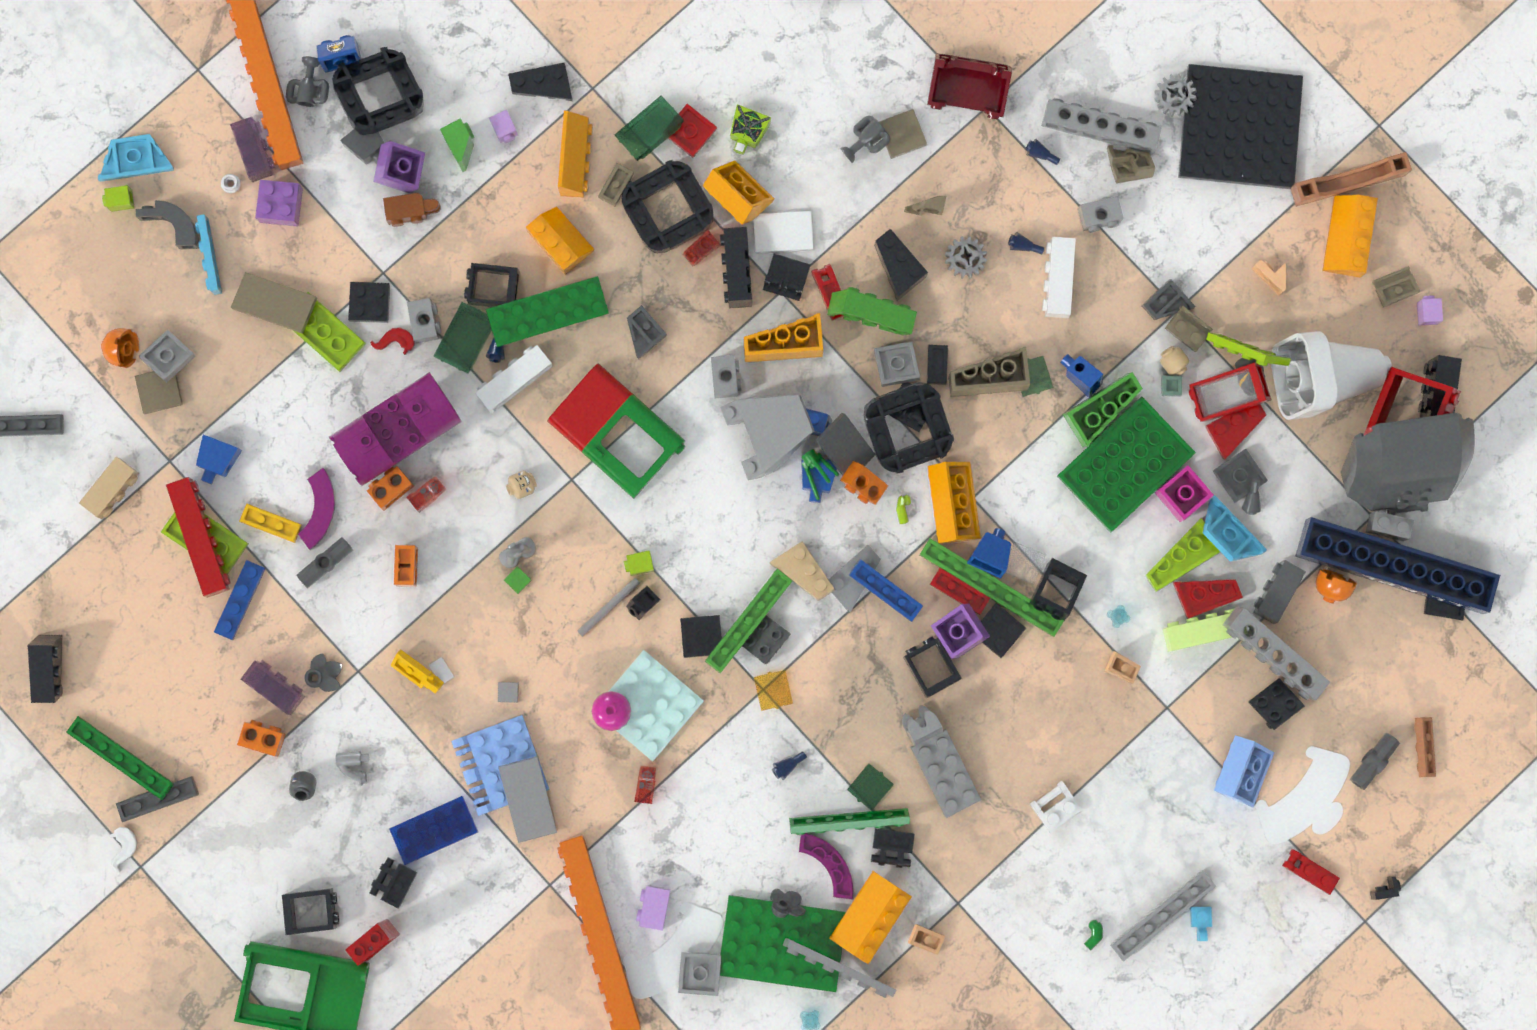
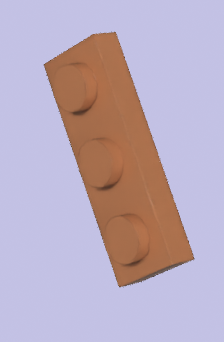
M1432 717L1415 718L1414 730L1417 740L1415 748L1418 755L1417 771L1419 772V777H1436Z

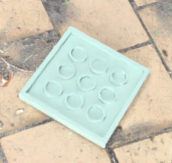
M645 650L641 652L609 690L625 696L631 706V715L628 723L616 731L651 761L656 759L704 702V700Z

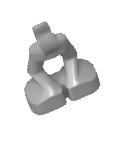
M524 537L516 543L513 542L508 545V548L499 554V560L506 568H514L518 565L520 558L532 557L536 552V546L531 538Z

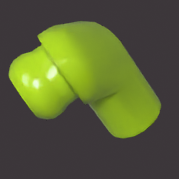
M909 495L898 497L896 512L899 524L909 522L905 507L911 504Z

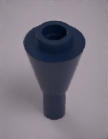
M1034 139V141L1030 140L1025 148L1027 156L1048 160L1055 165L1060 161L1059 157L1051 154L1037 139Z
M1018 232L1014 235L1011 234L1008 245L1010 250L1033 251L1041 255L1044 252V247L1033 244L1032 241Z
M494 338L486 353L489 361L499 363L505 359L504 346L496 347Z
M802 751L793 758L773 763L774 768L772 772L777 779L781 778L784 780L797 764L806 759L807 756Z

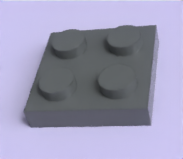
M1244 449L1213 470V473L1234 503L1248 494L1251 489L1252 479L1260 480L1259 487L1268 481L1247 449Z

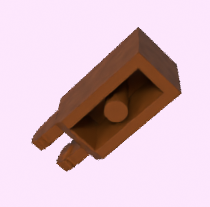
M419 193L383 198L386 221L393 227L402 226L406 222H411L412 224L422 223L423 220L427 219V215L437 213L441 209L437 199L424 200Z

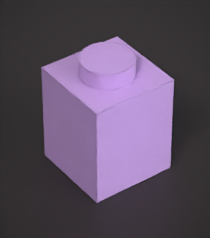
M507 110L489 117L500 143L511 142L515 139V136H518Z
M1424 296L1423 299L1417 302L1418 326L1438 325L1443 322L1442 298Z

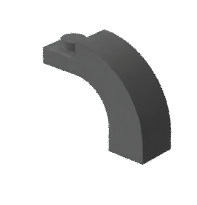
M155 200V208L153 206H142V209H136V217L140 221L164 220L172 223L175 229V244L180 250L199 249V235L195 224L178 206L166 201Z

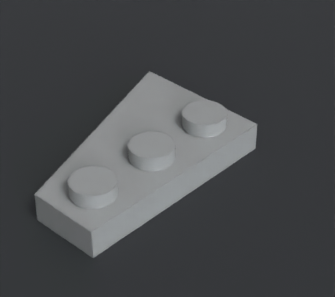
M869 545L828 579L835 589L832 594L849 613L865 588L851 578L849 573L859 559L873 569H876L881 560Z

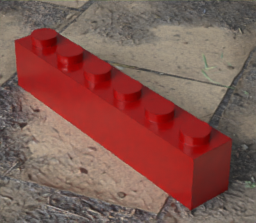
M186 477L166 484L203 596L208 598L230 590L229 584H231L228 574H224L222 568L225 565L221 554L218 555L216 547H218L215 536L211 535L210 529H212L209 518L205 517L204 510H206L203 500L198 497L197 492L200 490L196 480L193 481L190 477Z

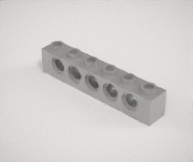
M1057 98L1048 100L1041 125L1050 129L1154 154L1161 132V127L1152 122L1142 123L1138 122L1136 118L1128 117L1126 119L1116 113H1102L1097 108H1082L1080 104H1067ZM1060 113H1067L1069 115V118H1061ZM1085 117L1088 123L1082 124L1078 118ZM1097 122H1104L1106 128H1099ZM1116 127H1123L1125 133L1117 132ZM1135 131L1142 132L1143 138L1136 137Z
M1236 607L1223 623V626L1227 628L1226 632L1231 637L1241 640V645L1245 649L1255 652V657L1260 662L1269 664L1271 666L1269 669L1274 674L1283 676L1285 678L1284 682L1291 688L1295 687L1298 689V694L1305 700H1317L1329 685L1330 681L1245 608ZM1248 625L1249 632L1245 635L1244 628ZM1262 638L1264 642L1263 645L1259 647L1258 642ZM1277 650L1278 656L1274 660L1273 653ZM1289 663L1292 664V669L1290 672H1288L1287 666ZM1305 675V676H1306V682H1305L1304 684H1302V681H1301V680H1302V677Z

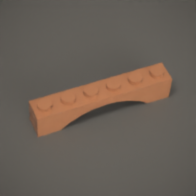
M1404 152L1350 171L1297 182L1290 189L1297 207L1406 176L1412 171L1407 153Z

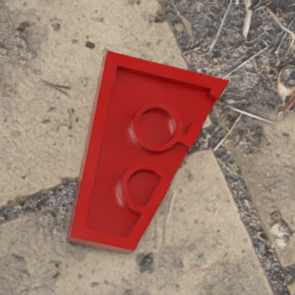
M1261 404L1225 415L1205 426L1223 460L1263 420L1266 413Z
M1236 579L1173 582L1187 619L1243 598Z

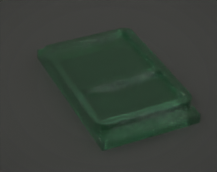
M661 95L614 135L630 152V155L638 161L639 159H644L681 127L684 119Z
M461 302L433 357L457 368L459 371L469 374L492 331L487 314L480 309Z

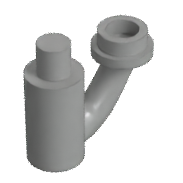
M361 751L336 753V765L339 767V770L345 776L359 782L360 786L366 784V772L359 771L357 774L350 770L348 766L362 765V762H369V754H361Z

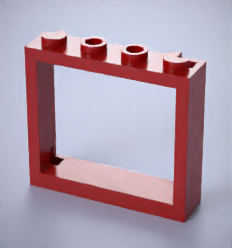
M1390 367L1364 436L1373 431V426L1386 422L1403 377L1446 392L1437 415L1453 413L1455 406L1459 403L1458 398L1461 391L1448 385Z

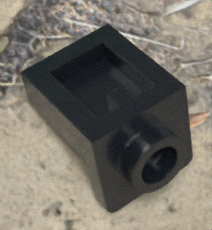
M646 586L629 601L626 607L633 617L640 620L661 599Z
M1396 876L1387 877L1389 889L1387 885L1375 887L1376 891H1370L1371 900L1400 896L1401 885Z

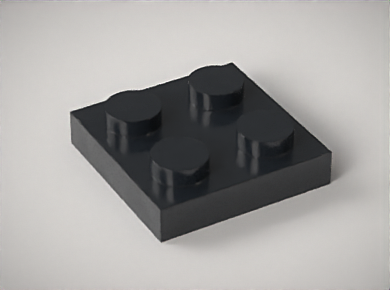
M350 282L349 322L388 323L390 284Z
M995 603L981 620V623L990 635L989 638L981 643L999 658H1002L1026 627Z
M720 615L680 618L683 657L709 656L722 639Z

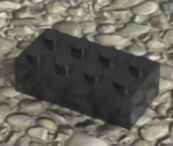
M1438 355L1425 363L1423 374L1426 375L1425 378L1458 389L1462 359ZM1422 384L1421 393L1423 398L1418 406L1420 418L1437 416L1446 392Z

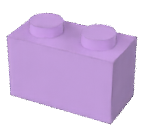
M648 885L646 890L642 889L640 901L643 902L642 910L638 909L636 921L640 922V927L663 931L670 895L669 889Z

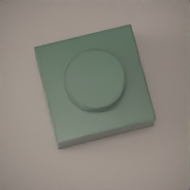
M1162 376L1161 396L1181 397L1182 376Z

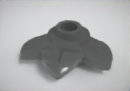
M323 653L315 656L311 661L310 669L305 674L306 684L312 688L319 687L325 692L339 689L340 684L335 678L341 672L342 664L335 661L326 662ZM314 674L318 675V680L316 682L312 681V676Z
M780 889L772 891L770 899L773 902L771 907L775 916L784 918L788 914L796 917L805 914L806 910L799 906L802 900L799 893L794 891L783 893Z

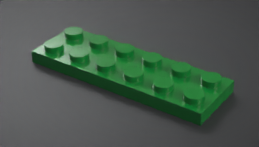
M598 276L485 309L496 347L609 314Z

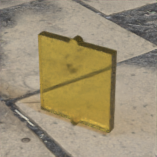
M786 670L774 673L768 672V674L754 677L761 711L772 708L779 709L781 706L793 704Z

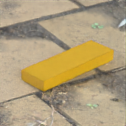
M247 503L239 520L241 523L293 543L296 542L302 524Z

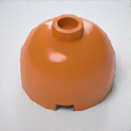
M117 328L109 331L101 343V349L106 361L118 367H131L136 360L133 358L134 351L139 352L137 334L132 332L131 329Z
M1319 569L1316 577V588L1324 596V601L1334 604L1335 601L1347 600L1353 594L1357 582L1351 578L1346 581V578L1343 577L1344 575L1328 569Z

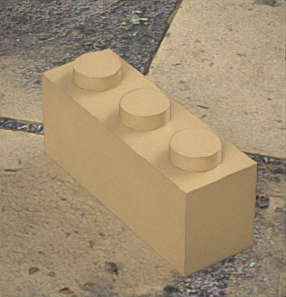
M115 457L79 504L97 518L103 519L108 517L113 511V505L124 498L126 489L136 483L139 473L122 459Z

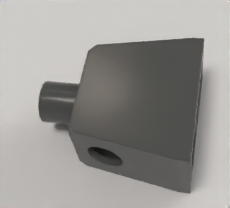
M355 129L340 140L346 149L366 165L372 160L377 164L380 146L384 144L378 132L360 135Z

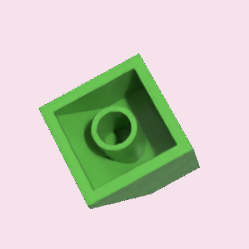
M460 118L441 128L440 131L459 167L464 172L467 169L474 147L472 139L475 137L468 123H463Z

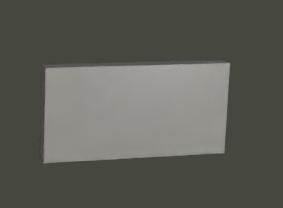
M535 756L498 766L518 843L557 833L538 757Z

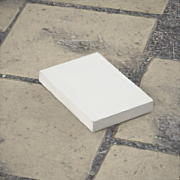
M811 211L763 213L753 220L755 253L813 250Z

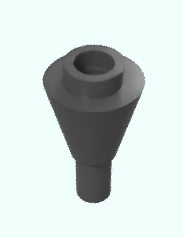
M1252 479L1251 489L1241 507L1249 515H1255L1261 511L1258 491L1259 479Z

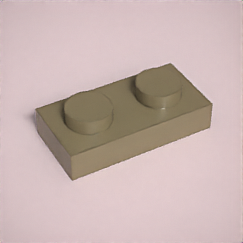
M616 163L598 198L616 207L634 172Z

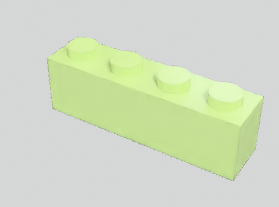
M1234 609L1224 611L1225 615L1217 616V613L1205 615L1206 619L1198 620V617L1186 619L1187 623L1179 625V621L1168 623V627L1163 629L1168 652L1232 638L1226 632L1227 628L1223 626V623ZM1247 627L1244 628L1245 635L1248 634Z

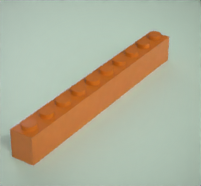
M226 0L227 4L230 3L232 10H229L230 17L237 25V28H234L236 37L241 39L242 46H239L243 57H246L248 62L245 64L247 74L251 75L253 79L250 85L253 93H257L258 100H255L258 110L263 113L261 122L263 128L268 130L269 136H266L269 147H273L274 154H271L274 165H278L281 170L304 164L256 0Z
M584 835L560 842V847H557L560 859L564 858L566 866H563L566 878L570 877L572 885L569 886L571 896L576 897L577 905H574L577 916L582 917L583 924H580L583 936L587 935L589 943L586 944L589 955L594 957L595 962L592 963L595 975L599 974L601 982H598L600 993L605 994L606 997L604 1007L606 1013H610L612 1021H609L611 1030H641V1024Z

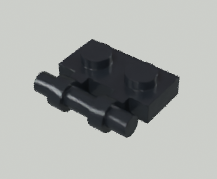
M875 828L872 848L880 849V854H871V862L878 863L881 866L885 864L896 865V868H902V866L910 867L911 859H904V853L912 854L915 834ZM886 851H896L898 855L897 857L886 856Z
M387 857L385 863H382L379 868L381 870L379 875L371 884L372 888L369 894L377 896L379 890H381L384 894L380 900L399 909L418 872L399 863L395 870L391 868L395 860ZM387 874L392 876L388 886L383 884Z

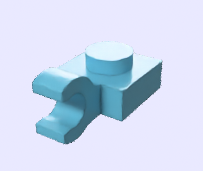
M1190 907L1191 927H1197V941H1208L1206 927H1212V907Z

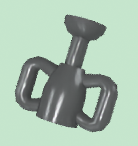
M304 56L302 57V62L307 66L305 78L302 81L292 79L288 82L286 100L291 104L297 103L305 107H314L316 104H323L327 101L329 83L324 79L316 81L313 79L314 68L318 67L320 63L318 58ZM297 85L299 86L297 96L293 98L294 88ZM322 85L320 98H317V87Z
M868 115L853 128V132L859 137V140L850 148L841 147L840 149L849 161L853 163L855 160L854 154L863 146L867 147L871 153H878L889 144L890 136L877 119Z

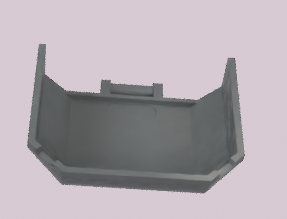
M1451 413L1377 424L1372 427L1373 431L1365 436L1363 433L1354 436L1341 470V476L1347 497L1370 511L1386 509L1387 514L1391 515L1418 510L1421 512L1428 511L1429 503L1445 501L1451 497L1472 461L1475 445L1473 419H1463L1461 414Z

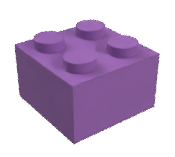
M392 141L381 144L373 182L407 193L418 190L425 152Z
M260 180L255 218L260 223L298 227L303 188L299 183Z
M969 603L961 604L931 625L951 659L960 658L990 637Z

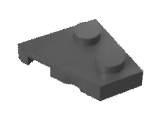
M1169 279L1141 305L1153 320L1174 315L1181 306L1186 307L1188 310L1196 307L1172 279Z
M642 305L627 317L636 357L639 360L664 339L667 334Z

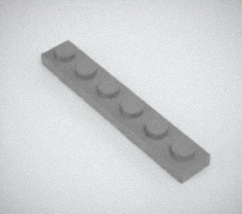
M1202 870L1110 946L1122 961H1125L1214 889L1216 885Z
M785 938L783 946L788 948L786 952L798 956L800 953L806 956L804 960L814 965L816 962L823 964V969L831 973L834 970L841 972L840 977L851 981L852 978L858 980L857 985L867 990L869 987L875 988V993L884 998L887 995L894 996L896 989Z

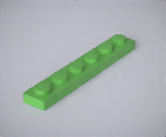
M776 569L705 662L718 673H721L791 584L792 580L779 569Z

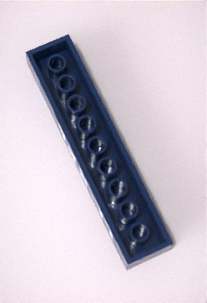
M1313 517L1305 520L1295 557L1480 614L1491 612L1501 576Z

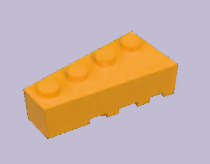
M820 313L814 314L809 318L798 319L790 324L779 325L771 330L767 329L745 336V362L823 357Z

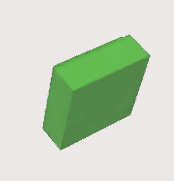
M518 566L504 579L517 594L532 581Z

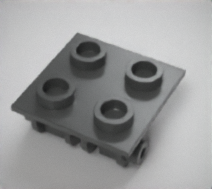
M766 615L742 647L767 665L783 643L788 640L791 633Z

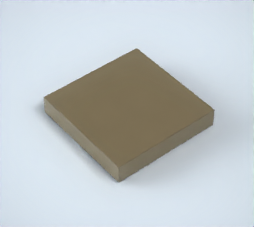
M913 109L879 121L890 136V142L886 148L891 159L927 146Z
M154 371L135 376L143 414L183 405L176 375L167 383Z

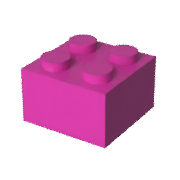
M1189 465L1184 467L1155 492L1179 522L1184 521L1214 495Z

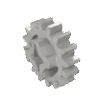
M1170 74L1169 80L1164 77V83L1157 84L1160 90L1154 91L1155 95H1157L1154 99L1155 102L1159 103L1157 105L1158 108H1163L1164 114L1170 111L1172 117L1175 112L1181 116V111L1183 110L1188 113V106L1194 107L1191 101L1197 100V97L1193 95L1197 90L1192 88L1194 83L1192 81L1188 82L1187 76L1181 79L1180 74L1177 75V78ZM1185 88L1188 89V97L1184 94ZM1163 93L1167 96L1166 102L1163 101ZM1177 93H1179V96H1178V97H1177V96L1172 97V94H1175V95H1176Z
M961 236L960 242L954 239V246H948V250L951 252L945 253V256L949 257L945 264H950L949 271L955 270L954 276L960 273L961 279L965 275H968V278L971 279L972 273L978 276V269H984V265L981 263L987 262V259L983 258L987 251H982L983 244L977 245L978 239L972 242L971 236L967 240H964L963 236ZM960 247V253L953 256L954 251ZM964 253L967 257H970L968 262L965 258H962ZM979 259L978 264L972 268V262Z

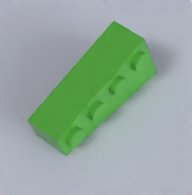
M853 287L832 293L827 315L833 317L838 314L844 315L843 320L847 321L862 320V325L871 327L879 325L880 330L902 336L912 334L917 312L910 310V306L903 304L898 306L892 300L877 299L875 294L859 293V289Z
M1130 372L1062 415L1081 446L1088 447L1095 437L1104 430L1143 388L1134 373Z

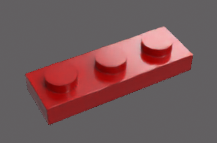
M942 568L938 569L929 584L960 604L969 603L978 615H981L990 600V597Z

